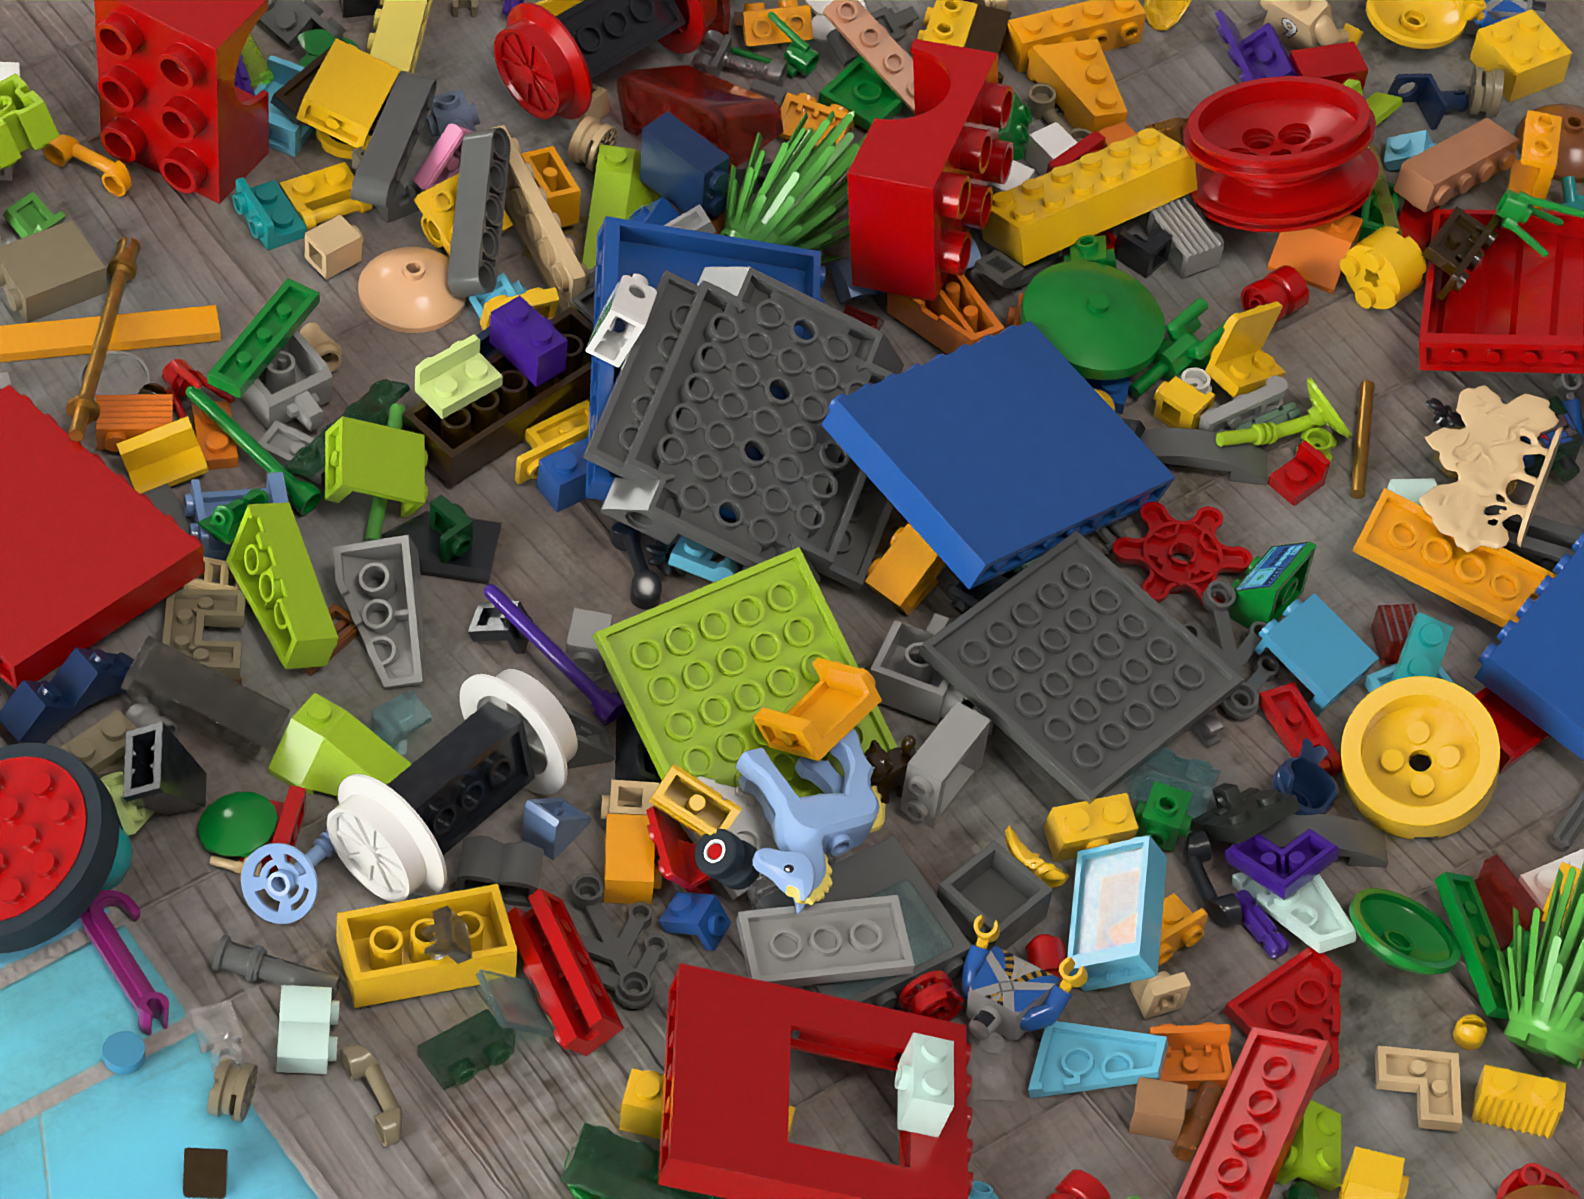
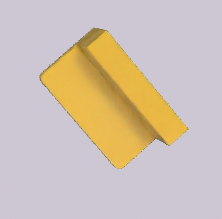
M188 416L116 444L133 487L139 494L167 483L171 487L209 471Z

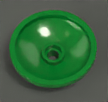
M1369 888L1359 891L1351 901L1349 914L1356 933L1369 950L1386 964L1415 974L1438 975L1451 971L1459 961L1461 950L1451 929L1436 914L1415 900L1390 890Z

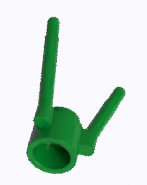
M769 12L768 17L793 41L787 42L790 46L784 55V59L788 61L787 74L792 78L798 72L805 77L809 76L817 67L821 54L812 49L810 44L802 40L774 12ZM737 47L731 49L733 54L748 58L749 60L752 59V61L762 62V64H769L772 61L770 58Z
M1508 189L1497 206L1496 215L1504 218L1503 227L1512 230L1543 257L1548 256V251L1518 225V222L1525 224L1530 215L1558 226H1562L1564 222L1562 219L1534 208L1533 205L1584 218L1583 210L1536 198L1522 191L1517 193Z

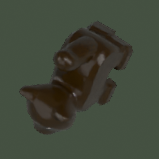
M911 735L903 738L900 747L893 748L888 752L876 740H872L869 748L864 753L865 758L873 767L870 779L871 787L877 786L878 793L882 795L881 803H889V792L899 786L896 795L899 798L902 797L907 765L916 754V739Z

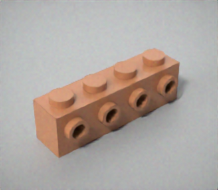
M1487 117L1404 161L1393 191L1408 200L1414 207L1426 213L1438 205H1444L1449 199L1458 194L1466 193L1471 187L1480 182L1488 181L1491 176L1508 170L1516 159L1515 150L1519 139Z

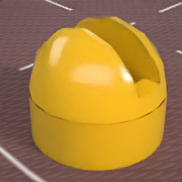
M1475 1014L1462 1016L1456 1022L1453 1030L1455 1043L1466 1050L1480 1048L1487 1036L1486 1022Z

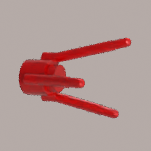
M173 359L162 371L163 381L168 385L166 393L173 394V406L179 419L187 417L179 397L187 396L186 389L190 385L197 389H200L203 385L227 402L233 403L235 401V398L229 393L208 384V379L200 371H195L184 359Z

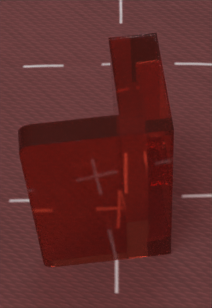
M1498 854L1484 860L1480 874L1474 882L1500 949L1503 951L1508 948L1514 937L1513 906L1519 911V924L1526 931H1530L1534 908H1538L1541 912L1540 922L1544 912Z

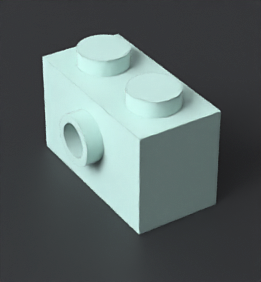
M918 1033L912 1034L898 1063L895 1077V1088L898 1089V1129L939 1137L954 1107V1041Z

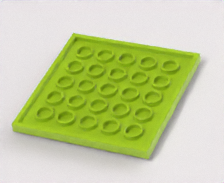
M800 547L594 633L592 636L661 780H663L671 766L675 764L695 778L713 779L715 783L736 788L739 785L740 776H743L735 768L740 756L746 751L763 748L799 798L824 793L813 782L802 779L795 771L794 767L797 760L802 757L769 747L753 719V716L763 707L787 713L820 681V677L812 665L817 658L833 662L838 661L842 664L859 668ZM878 706L854 727L858 733L863 753L869 748L872 740H876L886 752L898 747ZM829 751L822 760H828L835 771L844 778V769L840 761Z

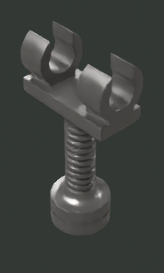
M714 30L707 31L703 40L705 43L702 47L704 53L695 54L691 61V64H694L690 71L691 74L699 79L710 78L712 82L717 81L723 67L727 66L728 68L763 76L767 83L782 87L788 69V62L773 58L771 63L762 64L759 61H752V59L749 60L745 57L730 54L732 36L726 34L724 37L720 32Z

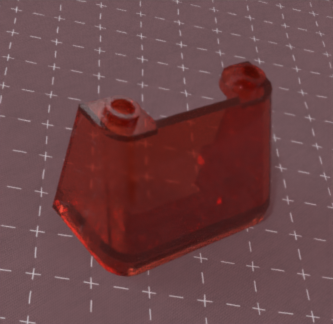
M689 65L634 69L626 72L616 81L624 131L638 136L642 133V129L656 120V117L658 118L668 111L730 156L729 173L731 163L736 168L750 158L758 132L762 136L759 150L784 132L781 109L774 100Z

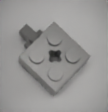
M297 330L241 398L267 429L271 427L275 420L285 424L297 418L309 431L323 426V410L320 406L332 401L333 376L327 363Z
M935 613L926 630L900 620H894L870 669V674L876 681L875 688L882 699L880 703L933 723H939L941 708L950 682L918 653L924 642L948 625L949 618Z

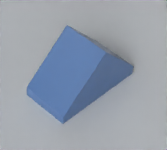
M561 797L529 799L524 806L522 840L544 849V855L554 860L589 825L592 818Z

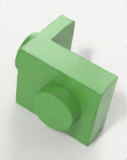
M32 191L7 208L2 216L21 238L63 223L67 215L62 210L53 215Z

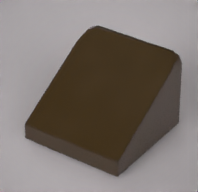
M184 1148V1197L224 1199L226 1197L228 1181V1150Z

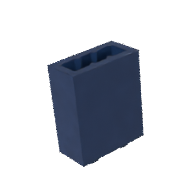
M667 111L642 129L640 180L684 213L700 204L709 219L719 216L727 206L730 156Z

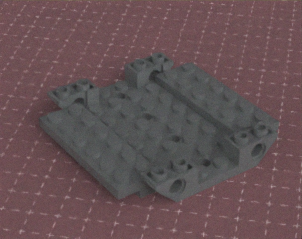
M704 267L697 285L665 270L655 289L657 294L647 323L626 356L583 456L584 459L623 477L613 480L600 512L667 545L672 542L677 534L685 536L742 564L741 571L800 547L817 584L821 578L817 573L819 572L858 591L863 585L893 504L821 424L829 413L828 406L834 398L843 393L846 395L854 393L867 383L873 385L881 382L892 373L900 374L904 367L903 362L883 332L752 267ZM802 326L806 328L810 333L811 339L804 340L798 337L794 327ZM778 386L782 388L786 394V399L779 400L773 397L769 387ZM747 446L756 448L761 454V460L753 461L749 459L745 454L744 448ZM727 508L731 510L736 516V522H725L719 515V509Z

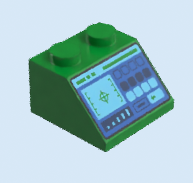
M1309 541L1271 546L1262 558L1256 556L1250 563L1243 580L1236 579L1231 585L1235 590L1236 599L1228 610L1229 617L1247 629L1256 621L1268 624L1271 620L1275 619L1278 622L1286 608L1303 593L1317 545Z

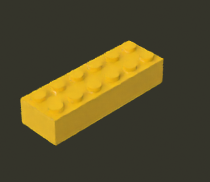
M1154 128L1143 129L1130 138L1113 142L1109 147L1095 153L1085 154L1079 160L1065 166L1055 167L1049 173L1025 180L1019 186L995 193L988 223L982 230L983 240L1021 265L1026 266L1076 244V241L1082 236H1094L1198 190L1196 162L1189 156L1183 145Z

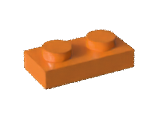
M216 401L232 418L230 403L227 401ZM195 403L192 404L195 435L209 470L238 467L236 442Z

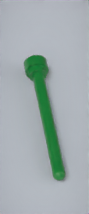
M193 385L187 387V397L268 473L283 472L286 490L289 492L288 497L291 499L290 504L304 516L319 505L323 498V493L313 483H306L304 480L298 481L201 388L197 389Z

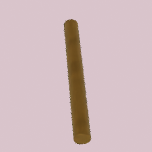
M1364 380L1360 383L1350 492L1351 497L1354 499L1364 498L1366 491L1375 389L1374 382L1370 380Z

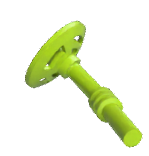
M1309 377L1306 379L1307 389L1313 406L1307 410L1308 415L1279 424L1267 422L1253 424L1247 429L1218 432L1216 434V443L1220 447L1252 443L1255 446L1274 444L1279 438L1309 430L1317 425L1321 428L1325 424L1349 439L1353 435L1312 378Z

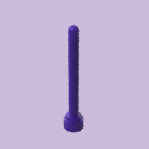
M489 584L484 588L485 597L592 702L590 707L594 710L593 715L604 726L612 723L624 711L626 706L615 692L602 691L496 585Z

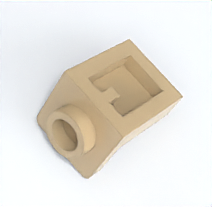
M1166 971L1159 972L1153 978L1134 981L1130 984V989L1144 1019L1181 1009L1191 987L1185 972L1170 976Z

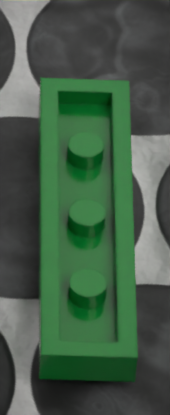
M287 278L208 372V384L241 398L320 303V292Z
M1443 872L1434 881L1440 894V901L1452 925L1453 934L1464 956L1466 969L1471 975L1477 990L1480 1005L1485 1011L1486 1016L1509 1019L1497 950L1501 951L1473 877Z

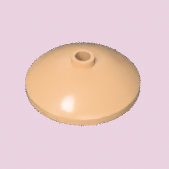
M402 247L378 255L365 266L358 282L359 301L369 317L386 328L404 333L430 332L448 325L461 314L466 305L467 297L457 298L449 289L448 268L450 258L440 252L422 247Z

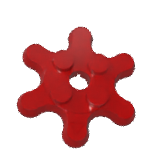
M1147 502L1140 509V517L1149 531L1148 534L1142 538L1120 537L1115 540L1112 547L1114 557L1118 562L1141 566L1149 573L1148 578L1143 581L1141 588L1159 604L1168 597L1169 593L1179 594L1182 591H1187L1193 594L1203 606L1202 594L1211 582L1217 580L1218 574L1224 572L1243 573L1248 569L1253 560L1252 554L1246 548L1226 546L1217 540L1215 533L1222 526L1224 518L1221 511L1211 506L1200 508L1193 519L1180 521L1171 517L1166 507L1162 504ZM1180 553L1188 555L1191 559L1188 563L1177 558L1172 559V555Z

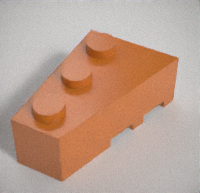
M948 274L936 301L887 292V313L946 354L954 352L963 344L970 346L979 342L988 334L994 336L1005 330L964 274L962 276Z

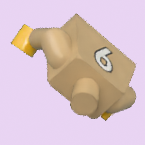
M1260 0L1262 8L1268 10L1263 26L1269 22L1276 29L1280 40L1296 50L1352 41L1357 46L1364 33L1347 23L1343 29H1337L1332 19L1331 7L1325 0Z

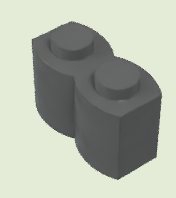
M484 835L466 837L463 840L456 891L498 884L503 903L514 906H531L528 897L539 888L544 849L525 841L503 844Z

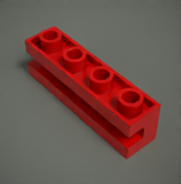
M539 888L528 897L532 906L529 911L525 912L514 907L507 913L517 950L525 962L522 965L523 971L528 979L535 984L540 994L538 997L540 1007L551 1017L555 1026L553 1030L555 1039L564 1049H571L584 1056H588L624 1029V1026L563 900Z

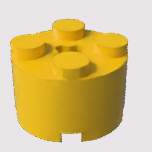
M1385 226L1379 228L1352 247L1340 261V269L1355 293L1356 302L1365 309L1370 307L1381 310L1389 309L1422 286L1424 280L1422 281V275L1426 272L1427 265L1420 247L1410 236L1403 238L1396 232L1399 229L1395 227Z

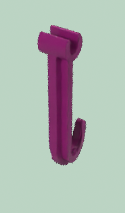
M102 890L89 908L81 915L80 919L83 928L138 1013L139 1029L143 1033L151 1035L152 1018L158 1019L163 1028L167 1029L169 1019L168 998L160 992H155L104 912L107 906H118L132 920H138L140 918V909L130 896L119 891Z

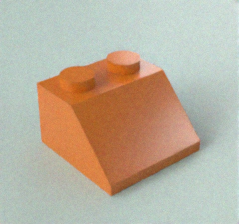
M1349 214L1322 226L1298 231L1280 232L1266 270L1274 271L1281 266L1289 265L1302 275L1307 285L1333 294L1343 275L1340 269V261L1357 244L1363 219Z

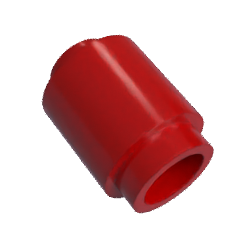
M1041 934L1034 937L1025 946L1026 961L1060 978L1062 982L1063 978L1060 975L1059 966L1067 958L1063 940L1050 934Z

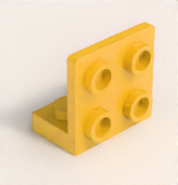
M1278 301L1267 305H1259L1254 309L1231 315L1224 324L1225 331L1219 343L1215 345L1210 353L1211 359L1205 372L1233 398L1264 387L1267 379L1271 376L1283 378L1286 373L1271 355L1262 350L1283 308Z

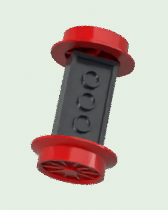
M583 0L556 16L540 5L530 2L520 3L512 8L507 18L506 28L501 30L495 38L494 57L496 66L511 96L532 116L539 119H549L557 115L565 119H577L585 115L590 108L592 101L591 79L656 41L667 49L682 54L693 52L699 48L704 40L706 27L711 25L716 18L717 0Z

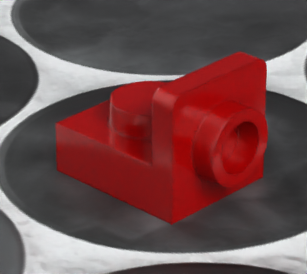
M1303 441L1298 445L1295 458L1270 474L1268 485L1289 503L1296 506L1324 486L1330 461L1320 450L1315 449L1307 441Z

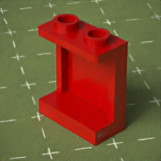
M1487 687L1474 695L1487 709L1497 729L1500 743L1499 775L1551 737Z

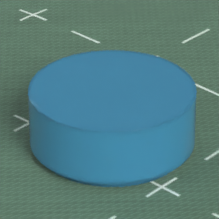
M120 1031L110 1035L104 1042L103 1061L110 1071L122 1075L131 1074L139 1070L144 1064L146 1058L145 1044L139 1035L130 1031Z

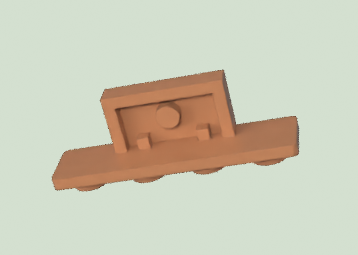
M834 0L824 8L823 15L914 113L912 57L898 45L886 28L879 24L858 0Z

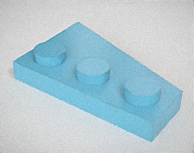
M1056 1021L1053 1025L1044 1028L1028 1088L1029 1097L1031 1099L1137 1084L1140 1077L1160 1080L1169 1046L1167 1037Z

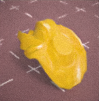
M1145 0L1144 10L1148 24L1155 31H1167L1179 21L1191 0Z
M1008 825L1005 830V842L1009 853L1051 889L1064 884L1069 878V874L1064 873L1054 864L1039 859L1040 854L1031 853L1020 841L1012 827Z

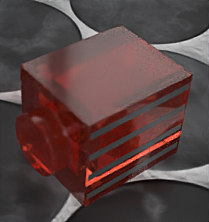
M1415 603L1378 605L1371 626V632L1380 665L1398 663L1414 616L1417 614Z

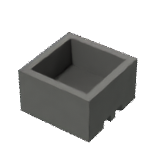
M994 840L942 881L938 887L937 897L956 925L961 929L963 935L966 938L970 937L975 941V944L978 939L974 930L975 919L979 915L984 916V923L980 930L982 933L992 931L994 922L997 920L1000 927V935L997 940L988 944L987 949L991 950L995 945L1003 950H1007L1047 917L1053 890Z

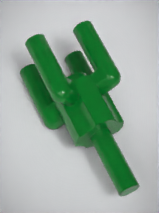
M1198 298L1168 323L1166 330L1169 336L1162 341L1159 352L1153 360L1154 365L1129 386V391L1133 396L1140 397L1162 377L1165 379H1173L1175 376L1180 377L1186 369L1193 367L1206 369L1211 359L1210 353L1215 345L1219 343L1225 331V322L1202 342L1198 340L1193 333L1202 326L1198 317L1208 309V304L1204 299Z

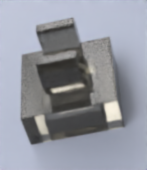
M448 906L433 911L434 925L425 927L422 930V935L429 942L437 941L432 946L424 949L425 954L432 960H440L448 955L457 964L471 959L472 952L467 923Z

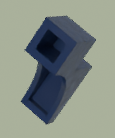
M75 647L50 682L23 680L1 709L0 721L18 742L46 744L62 725L86 707L112 695L127 692L138 693L147 680L137 670V662L125 653L119 652L114 654L104 652L98 648L90 650Z

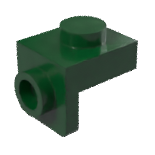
M441 494L430 502L429 526L441 536L439 559L446 564L456 556L464 555L470 549L473 543L474 520L467 516L460 505L453 504Z

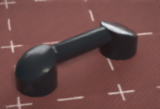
M620 521L616 522L611 527L610 541L616 549L627 551L635 574L631 583V602L637 608L643 610L652 609L660 603L662 584L659 576L648 568L640 545L641 532Z
M1203 830L1189 833L1184 847L1183 864L1184 867L1186 866L1204 903L1205 911L1216 924L1222 927L1241 924L1242 910L1238 898L1233 893L1218 897L1202 862L1210 861L1212 855L1207 834Z

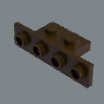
M1456 206L1422 254L1426 259L1451 275L1437 296L1442 301L1451 289L1458 293L1470 276L1465 272V269L1471 272L1474 270L1484 256L1479 249L1487 251L1498 236V233L1493 229L1496 228L1501 231L1503 228L1504 218L1496 215V212L1485 226Z

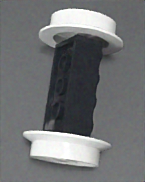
M506 669L496 677L486 674L470 676L462 684L459 695L461 711L465 721L447 736L443 737L418 760L414 761L406 770L386 785L375 778L363 774L350 775L341 782L338 790L339 805L327 817V830L331 843L344 865L368 890L382 899L391 902L404 901L412 893L421 896L436 895L444 888L447 880L444 854L523 788L534 793L550 795L558 792L565 785L568 775L567 762L576 755L578 748L576 732L560 702L543 684L532 676L515 669Z

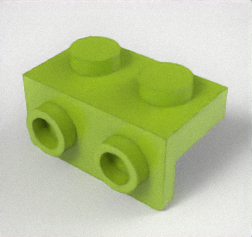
M1310 1100L1276 1178V1182L1285 1185L1300 1177L1331 1192L1341 1186V1114Z

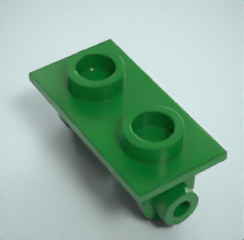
M259 488L251 489L242 497V500L238 498L227 505L216 507L213 515L199 521L198 525L210 532L216 540L229 545L235 539L248 504L268 503V494Z

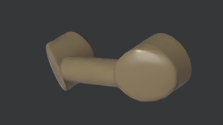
M1038 83L1029 89L1028 107L1036 118L1045 120L1048 125L1055 122L1059 123L1077 142L1092 133L1084 128L1071 130L1055 111L1056 91L1051 85Z
M351 1045L341 1049V1061L348 1078L354 1081L366 1076L384 1111L373 1116L375 1130L381 1144L384 1147H388L398 1143L402 1130V1107L399 1106L380 1068L378 1060L370 1051L360 1045Z

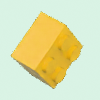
M1531 9L1478 29L1470 60L1476 66L1483 67L1485 71L1492 72L1493 69L1504 70L1502 95L1510 103L1563 82L1572 52Z

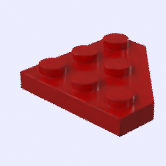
M1309 946L1226 1003L1224 1013L1247 1036H1249L1252 1027L1328 1041L1332 1051L1314 1091L1337 1076L1340 1067V1053H1338L1341 1023L1340 987L1342 970L1324 953L1319 954Z

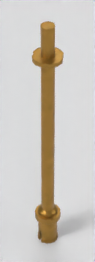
M128 236L121 237L118 240L115 256L108 263L107 270L112 280L79 395L69 399L66 405V413L72 418L68 435L73 441H81L83 439L87 424L96 421L101 412L100 406L95 402L94 397L126 282L135 278L138 269L136 259L141 247L138 240L131 237L129 247H126Z

